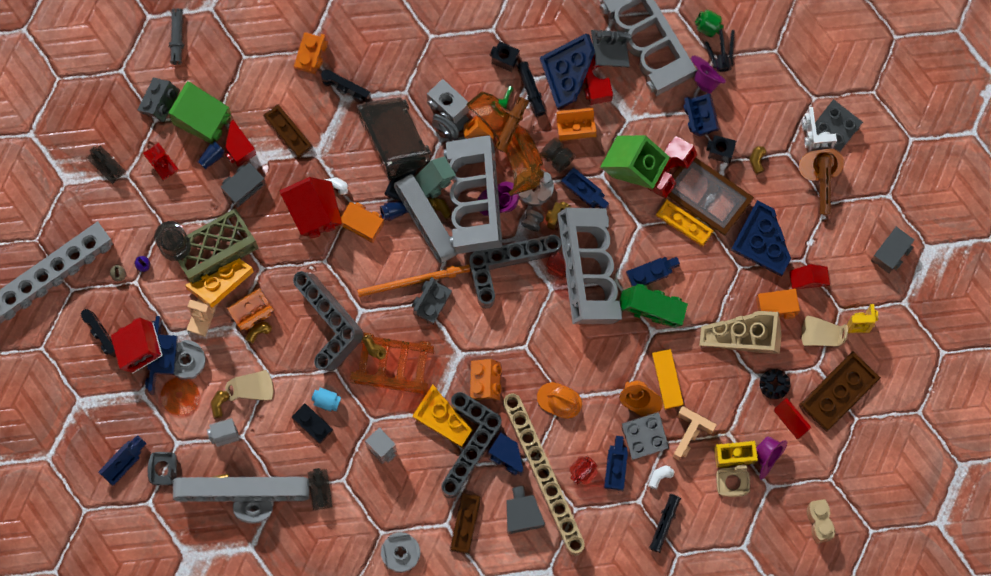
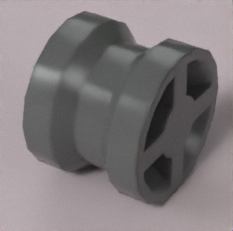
M528 209L526 219L522 221L521 225L531 231L538 232L540 222L544 220V216L537 211Z

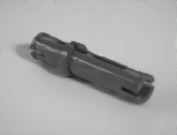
M174 8L171 10L170 64L177 65L178 62V65L182 64V49L184 48V43L182 42L183 10L176 8L177 11L175 12Z

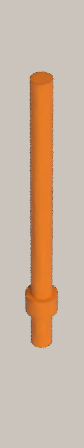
M470 265L446 267L445 270L358 289V296L362 297L423 283L426 280L430 281L431 277L435 280L444 277L453 278L458 274L471 272Z

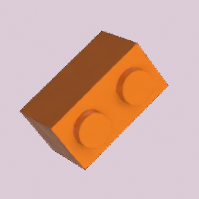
M350 202L341 217L342 224L340 226L374 243L384 226L382 215L375 211L371 213L365 210L366 207L358 202L355 204Z
M796 289L760 293L756 297L758 311L779 312V317H784L785 320L795 318V315H798L800 311Z

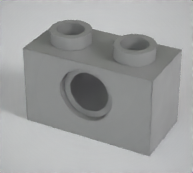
M444 79L427 93L428 105L433 110L437 109L441 116L449 119L454 124L470 111V103ZM446 101L451 102L450 105H444L443 103Z
M380 427L365 440L366 447L382 464L385 461L389 463L396 456V444Z

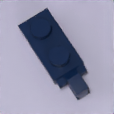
M572 168L561 180V184L592 208L597 206L607 210L609 207V203L603 199L605 195L602 193V190L575 168Z
M666 257L659 258L628 270L626 274L632 287L637 284L646 286L668 277L673 273L672 269L679 267L680 262L678 257L669 260Z
M137 435L131 441L126 442L98 473L114 486L140 458V450L147 443Z
M616 436L615 446L610 445L608 450L604 489L624 491L628 452L627 447H623V436Z

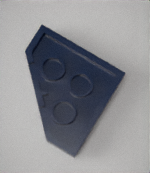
M584 34L539 57L558 109H562L577 100L595 53L589 34Z
M757 200L731 251L782 277L791 257L787 250L781 227H779L774 208Z

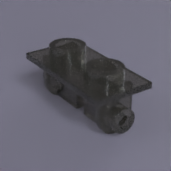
M101 145L98 148L92 147L89 152L91 154L87 159L111 184L126 172Z
M313 469V471L308 472L313 511L332 508L327 469Z

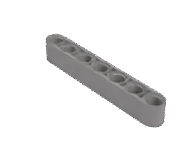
M180 477L173 479V500L178 502L305 501L309 499V478Z

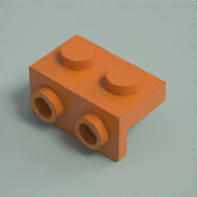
M593 108L556 112L559 141L597 137Z
M260 288L227 308L240 330L252 328L255 325L254 322L259 319L264 320L271 315L270 312L274 310Z
M493 359L471 361V398L474 400H500L502 391L500 385L502 367L500 362Z

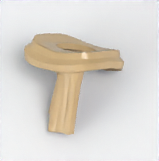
M738 465L737 467L721 468L717 471L716 483L719 495L739 497L749 493L750 476L746 470L747 466ZM731 475L737 476L741 482L740 487L737 490L728 489L725 484L727 477Z

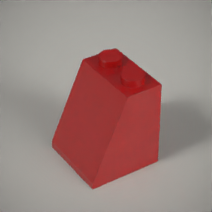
M308 177L279 190L301 235L317 238L320 236V233L333 231L336 229L335 227L342 224L332 181Z

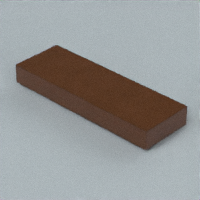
M279 104L263 115L298 159L313 148V145Z
M462 493L450 551L469 555L481 496Z

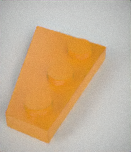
M239 258L220 267L218 272L210 276L206 274L201 277L202 280L193 284L190 282L185 286L189 292L213 308L254 271L251 266Z
M432 384L412 418L462 448L472 430Z

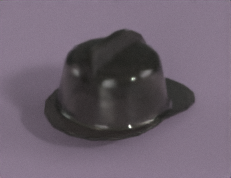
M167 221L157 227L154 239L163 256L170 261L184 259L190 252L191 244L182 226L177 222Z

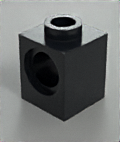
M499 41L497 47L493 46L491 50V64L512 72L520 56V50ZM505 53L509 57L506 59H502L499 57V55Z
M714 135L713 141L709 140L706 151H709L708 158L730 164L736 141ZM722 146L725 148V151L719 152L716 150V147Z

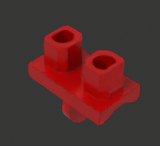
M159 142L143 153L163 181L178 171L177 166Z

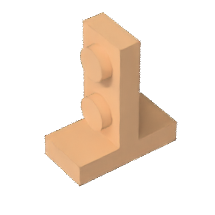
M199 298L197 301L190 299L187 307L192 316L187 332L206 337L218 304L211 308Z
M683 406L677 417L687 421L690 425L673 455V458L679 461L682 456L686 458L691 448L688 446L690 440L695 441L700 430L697 427L712 434L717 425Z

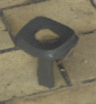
M434 114L432 126L440 130L450 141H457L459 132L470 119L465 115L454 124L449 119Z
M154 452L151 454L148 462L147 476L152 485L173 484V479L177 478V455L175 453ZM162 461L169 464L168 474L165 476H159L155 472V466Z

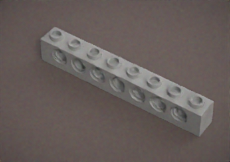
M98 221L0 289V323L12 319L17 311L26 309L32 304L34 299L45 296L50 288L62 284L64 278L76 274L81 266L92 263L97 255L106 253L111 249L113 242ZM89 242H96L93 248H87ZM73 253H80L79 258L76 260H72L71 256ZM58 264H64L62 270H55V267ZM42 275H48V279L45 282H39V278ZM26 286H32V290L29 293H23ZM16 297L15 303L7 304L9 298Z

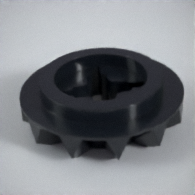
M778 368L769 369L760 378L761 392L770 399H781L790 390V378ZM775 377H777V382L782 385L777 386L774 391L773 385L767 382H773Z

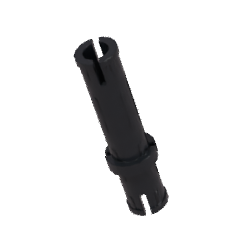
M528 61L521 62L517 65V68L527 91V99L532 105L535 117L542 116L547 113L542 103V95L536 87Z
M669 494L665 508L661 511V519L649 546L650 550L658 553L661 552L672 520L676 518L675 513L682 499L681 497Z

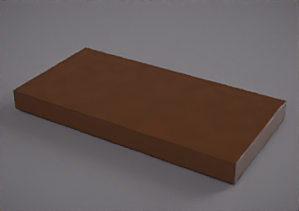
M852 351L799 406L828 432L881 377Z

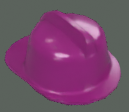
M695 55L691 57L693 64L697 67L694 80L701 90L710 94L720 83H726V80L704 59Z
M506 181L498 184L500 213L511 212L516 208L520 199L518 188L512 182ZM487 189L478 196L477 201L488 199ZM489 210L480 211L481 214L489 216Z
M766 437L757 446V461L762 466L759 479L762 480L767 476L774 463L783 454L788 443L786 440L779 442L771 437Z

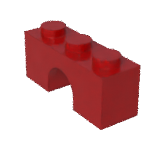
M593 56L584 79L586 84L584 89L585 99H589L590 105L613 100L610 78L599 79L593 74L596 68L603 67L596 65L595 56Z
M676 136L666 146L664 152L670 158L653 189L647 188L665 199L676 185L673 176L669 174L670 169L675 166H682L688 169L698 155L694 145Z

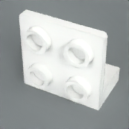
M809 107L802 120V129L806 131L807 136L804 138L805 148L809 152L833 149L837 142L836 134L823 132L817 135L813 107Z

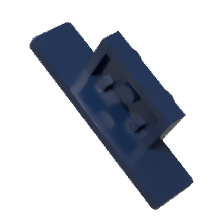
M156 316V320L152 321L155 326L162 357L147 365V369L150 370V376L146 378L145 388L148 389L150 395L155 393L156 374L174 375L178 336L161 335L162 319L160 316Z

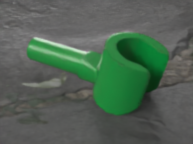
M509 86L504 99L497 100V110L505 111L507 109L513 87Z

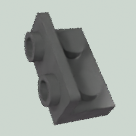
M431 277L430 281H425L421 289L423 293L420 298L416 297L412 307L414 308V315L434 325L452 290L437 283Z

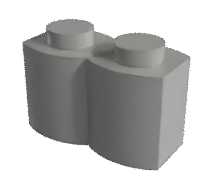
M233 418L210 424V429H207L209 440L212 444H216L217 447L240 441Z

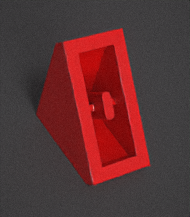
M809 264L789 271L792 289L830 286L827 266Z

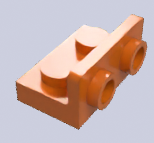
M304 32L294 63V69L316 74L317 69H321L323 58H321L322 52H326L328 46L325 34L317 36Z

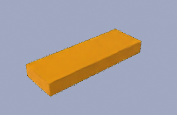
M667 199L656 213V217L701 247L705 245L714 230Z
M671 349L652 353L664 410L683 406Z

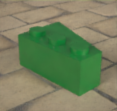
M637 284L622 291L620 297L622 313L623 311L635 313L634 317L636 318L644 316L652 319V322L674 328L683 325L688 303L682 302L681 298L665 296V293L659 290L651 291L642 284Z

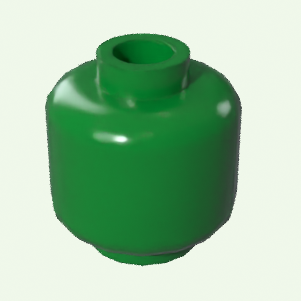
M711 10L701 11L695 20L697 31L708 37H713L716 34L719 35V30L724 27L722 17Z

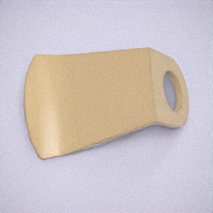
M812 316L805 318L802 327V343L804 346L839 347L845 343L848 335L847 325L838 326Z
M267 370L235 377L228 381L225 387V391L229 393L230 401L238 398L272 400L274 394L273 382ZM231 385L234 389L233 396H231L229 392V388Z

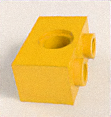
M755 441L718 444L714 448L716 468L755 464L758 460Z

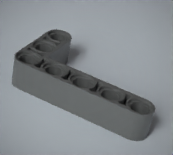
M549 235L503 245L501 248L473 252L470 255V270L479 305L487 309L491 308L495 303V292L490 270L556 256L561 250L560 238L556 235ZM550 242H554L558 247L550 249L547 245ZM532 246H536L539 249V251L537 253H531L529 251V248ZM517 250L520 252V256L513 257L510 252ZM495 254H498L502 257V259L500 261H494L491 257ZM480 258L483 260V263L475 265L473 260ZM480 276H484L487 278V282L481 284L477 279ZM485 294H488L491 296L492 299L488 302H485L481 299V297Z
M302 271L297 272L293 278L294 285L336 333L316 355L314 364L319 370L334 371L362 341L364 337L363 330L314 274ZM351 331H353L352 338H350Z
M457 392L452 396L451 406L458 414L479 427L442 483V493L447 498H454L458 495L501 428V418L498 414L462 392ZM459 398L465 401V404L461 407L456 406L454 403ZM479 409L482 414L479 417H474L471 415V411ZM490 419H495L498 425L496 427H489L487 422ZM484 435L488 440L486 443L481 444L477 441V437ZM473 451L477 454V457L474 460H470L466 457V454ZM457 468H465L466 474L458 476L455 472ZM447 484H454L456 489L454 492H447L445 486Z

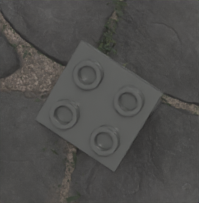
M591 30L597 66L630 67L626 43L631 40V34L619 31Z
M833 99L815 122L817 135L823 132L836 134L837 142L834 148L840 152L855 132L859 130L863 121Z
M659 412L622 423V431L625 434L632 460L669 448Z

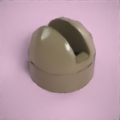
M116 265L111 268L110 276L114 281H122L126 277V271L122 266ZM116 269L119 270V277H116Z

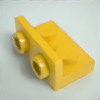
M874 304L869 305L866 313L860 312L851 316L847 323L848 333H870L871 329L875 327V322L878 321V310H875Z

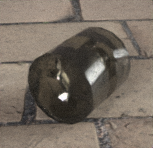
M555 137L543 148L540 156L547 162L552 161L553 168L561 173L570 165L576 155L568 148L563 149L564 144Z

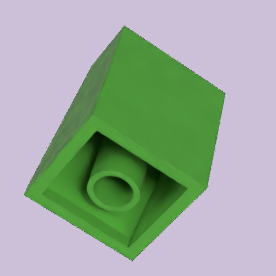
M187 81L170 109L169 116L173 125L212 144L215 140H219L222 134V127L224 124L227 125L231 119V112L227 105Z
M646 135L617 136L600 167L612 178L653 189L670 157Z

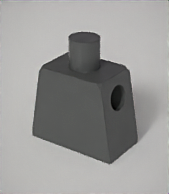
M524 486L512 488L514 499L507 500V533L513 534L544 528L545 523L534 495L525 496Z

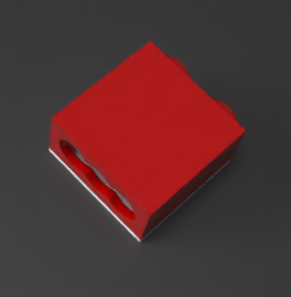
M143 318L134 319L132 323L119 328L117 332L111 335L118 365L121 370L135 373L162 357L155 326L151 321Z

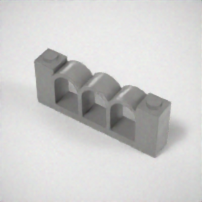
M601 0L600 9L604 15L607 14L609 19L614 17L613 23L617 31L628 32L632 38L636 33L655 24L663 36L661 40L647 47L636 46L632 39L626 43L631 54L640 57L639 67L641 72L648 77L646 85L650 92H654L658 96L695 76L697 69L655 0ZM642 2L650 17L631 26L625 25L619 20L621 13ZM667 45L677 59L659 69H652L645 63L647 56Z
M490 135L446 142L444 156L455 174L460 167L479 162H485L486 172L485 175L466 178L455 176L452 179L454 184L450 188V197L456 208L452 213L451 219L456 229H452L453 236L450 237V244L457 254L503 247L495 145ZM487 186L488 199L471 202L458 201V196L462 191ZM489 210L490 224L471 227L460 226V220L466 214Z
M565 208L557 214L572 323L614 324L622 319L620 301H615L618 295L617 285L609 277L614 270L613 258L605 251L610 245V235L606 229L609 227L607 210L603 208ZM577 232H588L594 235L598 243L597 249L579 248ZM580 258H593L597 260L601 266V274H583ZM584 283H594L601 286L605 293L604 301H586Z

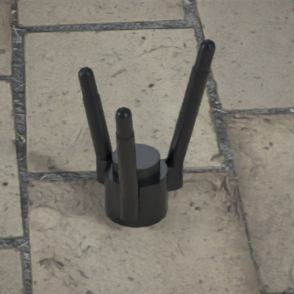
M720 29L721 54L717 55V59H715L707 41L705 45L712 60L713 68H717L718 72H725L731 70V66H733L735 31H731L728 57V54L725 53L723 30Z

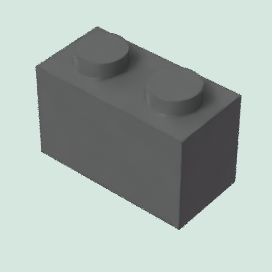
M250 162L247 165L240 166L233 177H228L222 182V192L237 208L266 184L263 176Z
M895 227L871 261L889 274L893 269L897 271L903 263L900 260L903 255L908 256L913 250L912 243L914 239L898 227Z

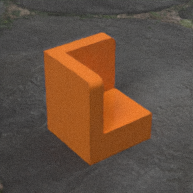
M478 115L464 125V136L466 139L488 135L494 139L492 126Z

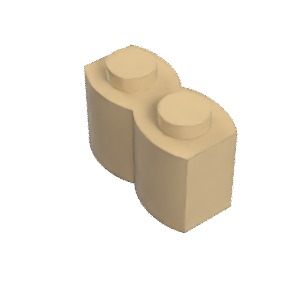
M825 499L810 502L807 506V516L812 524L811 532L814 541L822 543L832 540L835 529L832 521L829 519L830 509Z

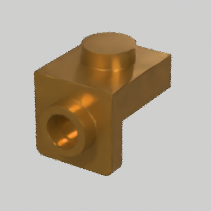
M555 202L553 210L548 211L545 221H548L547 228L554 230L558 222L557 213L565 208H571V205L565 202Z

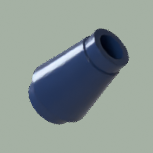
M214 141L208 145L198 162L207 169L224 157L223 154L226 151Z
M403 202L384 203V205L380 206V213L384 221H391L408 213Z

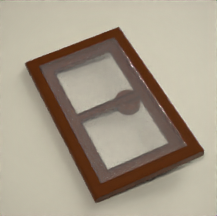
M698 158L693 160L688 169L682 166L678 167L672 175L676 185L668 195V197L724 236L754 199L749 193Z

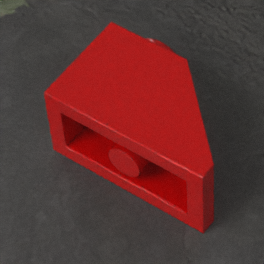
M232 120L226 142V157L231 164L235 163L239 167L257 154L255 148L236 122Z

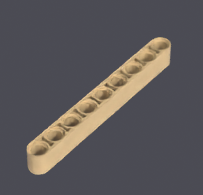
M508 394L504 398V410L565 548L569 554L577 556L584 549V540L520 397L517 394ZM515 400L518 405L515 408H510L507 402ZM522 417L525 419V424L519 426L515 423V419ZM525 435H531L533 441L525 443L522 438ZM537 452L541 455V459L534 461L530 455ZM541 470H546L549 476L542 479L538 473ZM554 488L557 494L553 497L548 496L546 490ZM558 505L563 506L565 512L559 515L555 513L554 508ZM569 523L572 525L573 530L567 533L563 531L562 525ZM577 541L580 543L581 548L576 551L572 550L570 543Z

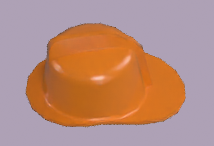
M835 149L811 151L801 158L799 171L805 179L810 181L819 180L817 178V174H819V157L828 156L831 157V174H833V177H836L844 168V158Z
M639 380L627 381L619 397L622 405L643 417L660 412L663 405L661 397Z
M550 382L544 384L538 390V404L549 413L560 418L570 419L577 416L581 411V397L573 389L559 383Z

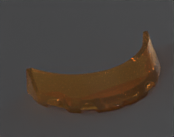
M482 91L467 103V107L489 127L499 140L508 121L510 110L504 109L499 104L497 97ZM518 125L506 150L514 174V186L509 192L510 196L536 188L540 185L541 179L544 178V172L541 170L543 162L535 142L526 128Z

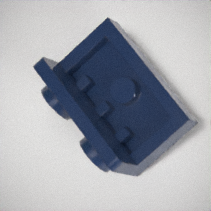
M708 93L693 99L685 98L684 110L689 116L688 127L691 133L700 137L720 130L711 94Z

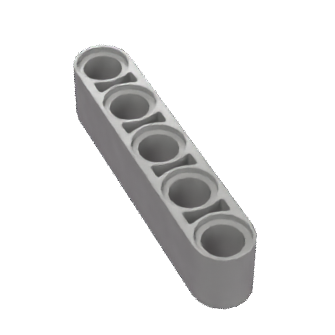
M410 174L395 182L394 188L436 260L442 264L458 255L456 250L451 247L450 236L414 176Z

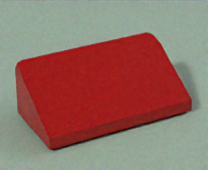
M785 398L775 407L774 412L796 439H800L811 429V426L788 398Z

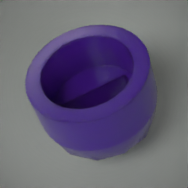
M145 256L137 257L134 263L136 269L140 272H146L151 265L149 259ZM142 260L146 264V266L143 267L142 264L138 261Z

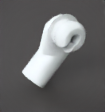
M337 177L324 179L332 181L333 187L338 189L340 195L348 193V184Z
M666 465L654 470L648 487L657 490L660 480L672 478L674 470Z

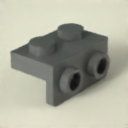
M153 78L137 111L165 122L179 93V89L170 81Z

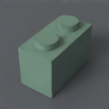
M444 156L431 160L414 178L426 198L431 197L433 199L441 194L443 188L451 184V180L456 174Z

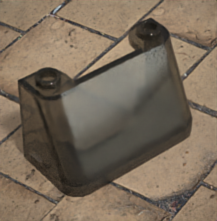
M401 97L356 105L361 124L371 138L379 155L380 162L385 168L388 181L423 167L430 162L429 156L432 155L428 145L424 146L407 111L409 106L406 99L402 100Z

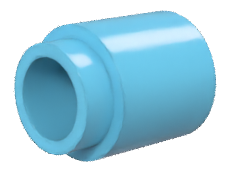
M320 387L319 391H314L311 401H314V406L331 412V410L337 411L341 397L337 396L335 392Z

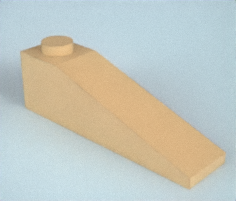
M757 311L750 315L701 326L699 346L780 354L782 335L779 312Z

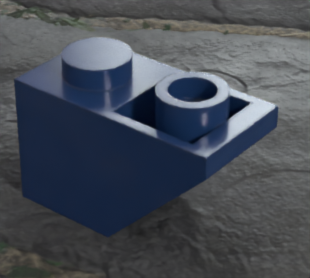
M500 433L489 450L488 456H490V460L493 463L506 466V470L512 475L516 476L519 474L521 476L524 469L518 444Z

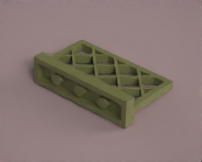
M236 208L169 245L192 284L202 280V276L206 274L210 276L218 272L220 267L239 258L241 259L259 249L256 240L251 235ZM235 215L238 219L236 226L227 225V220ZM215 226L221 227L219 236L210 234L211 228ZM225 228L234 230L232 238L223 237ZM237 231L245 232L248 236L243 240L235 239ZM204 236L202 245L193 243L194 238ZM208 237L217 239L215 248L206 246ZM221 240L230 242L227 249H218ZM181 245L188 246L185 254L177 253L175 248ZM191 247L200 248L198 257L189 255ZM204 250L213 251L212 257L209 259L202 258ZM187 259L195 260L196 265L187 270L185 266Z

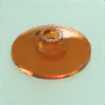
M173 378L162 388V405L171 414L186 415L192 412L199 402V390L190 379ZM177 392L183 393L181 398L176 397Z

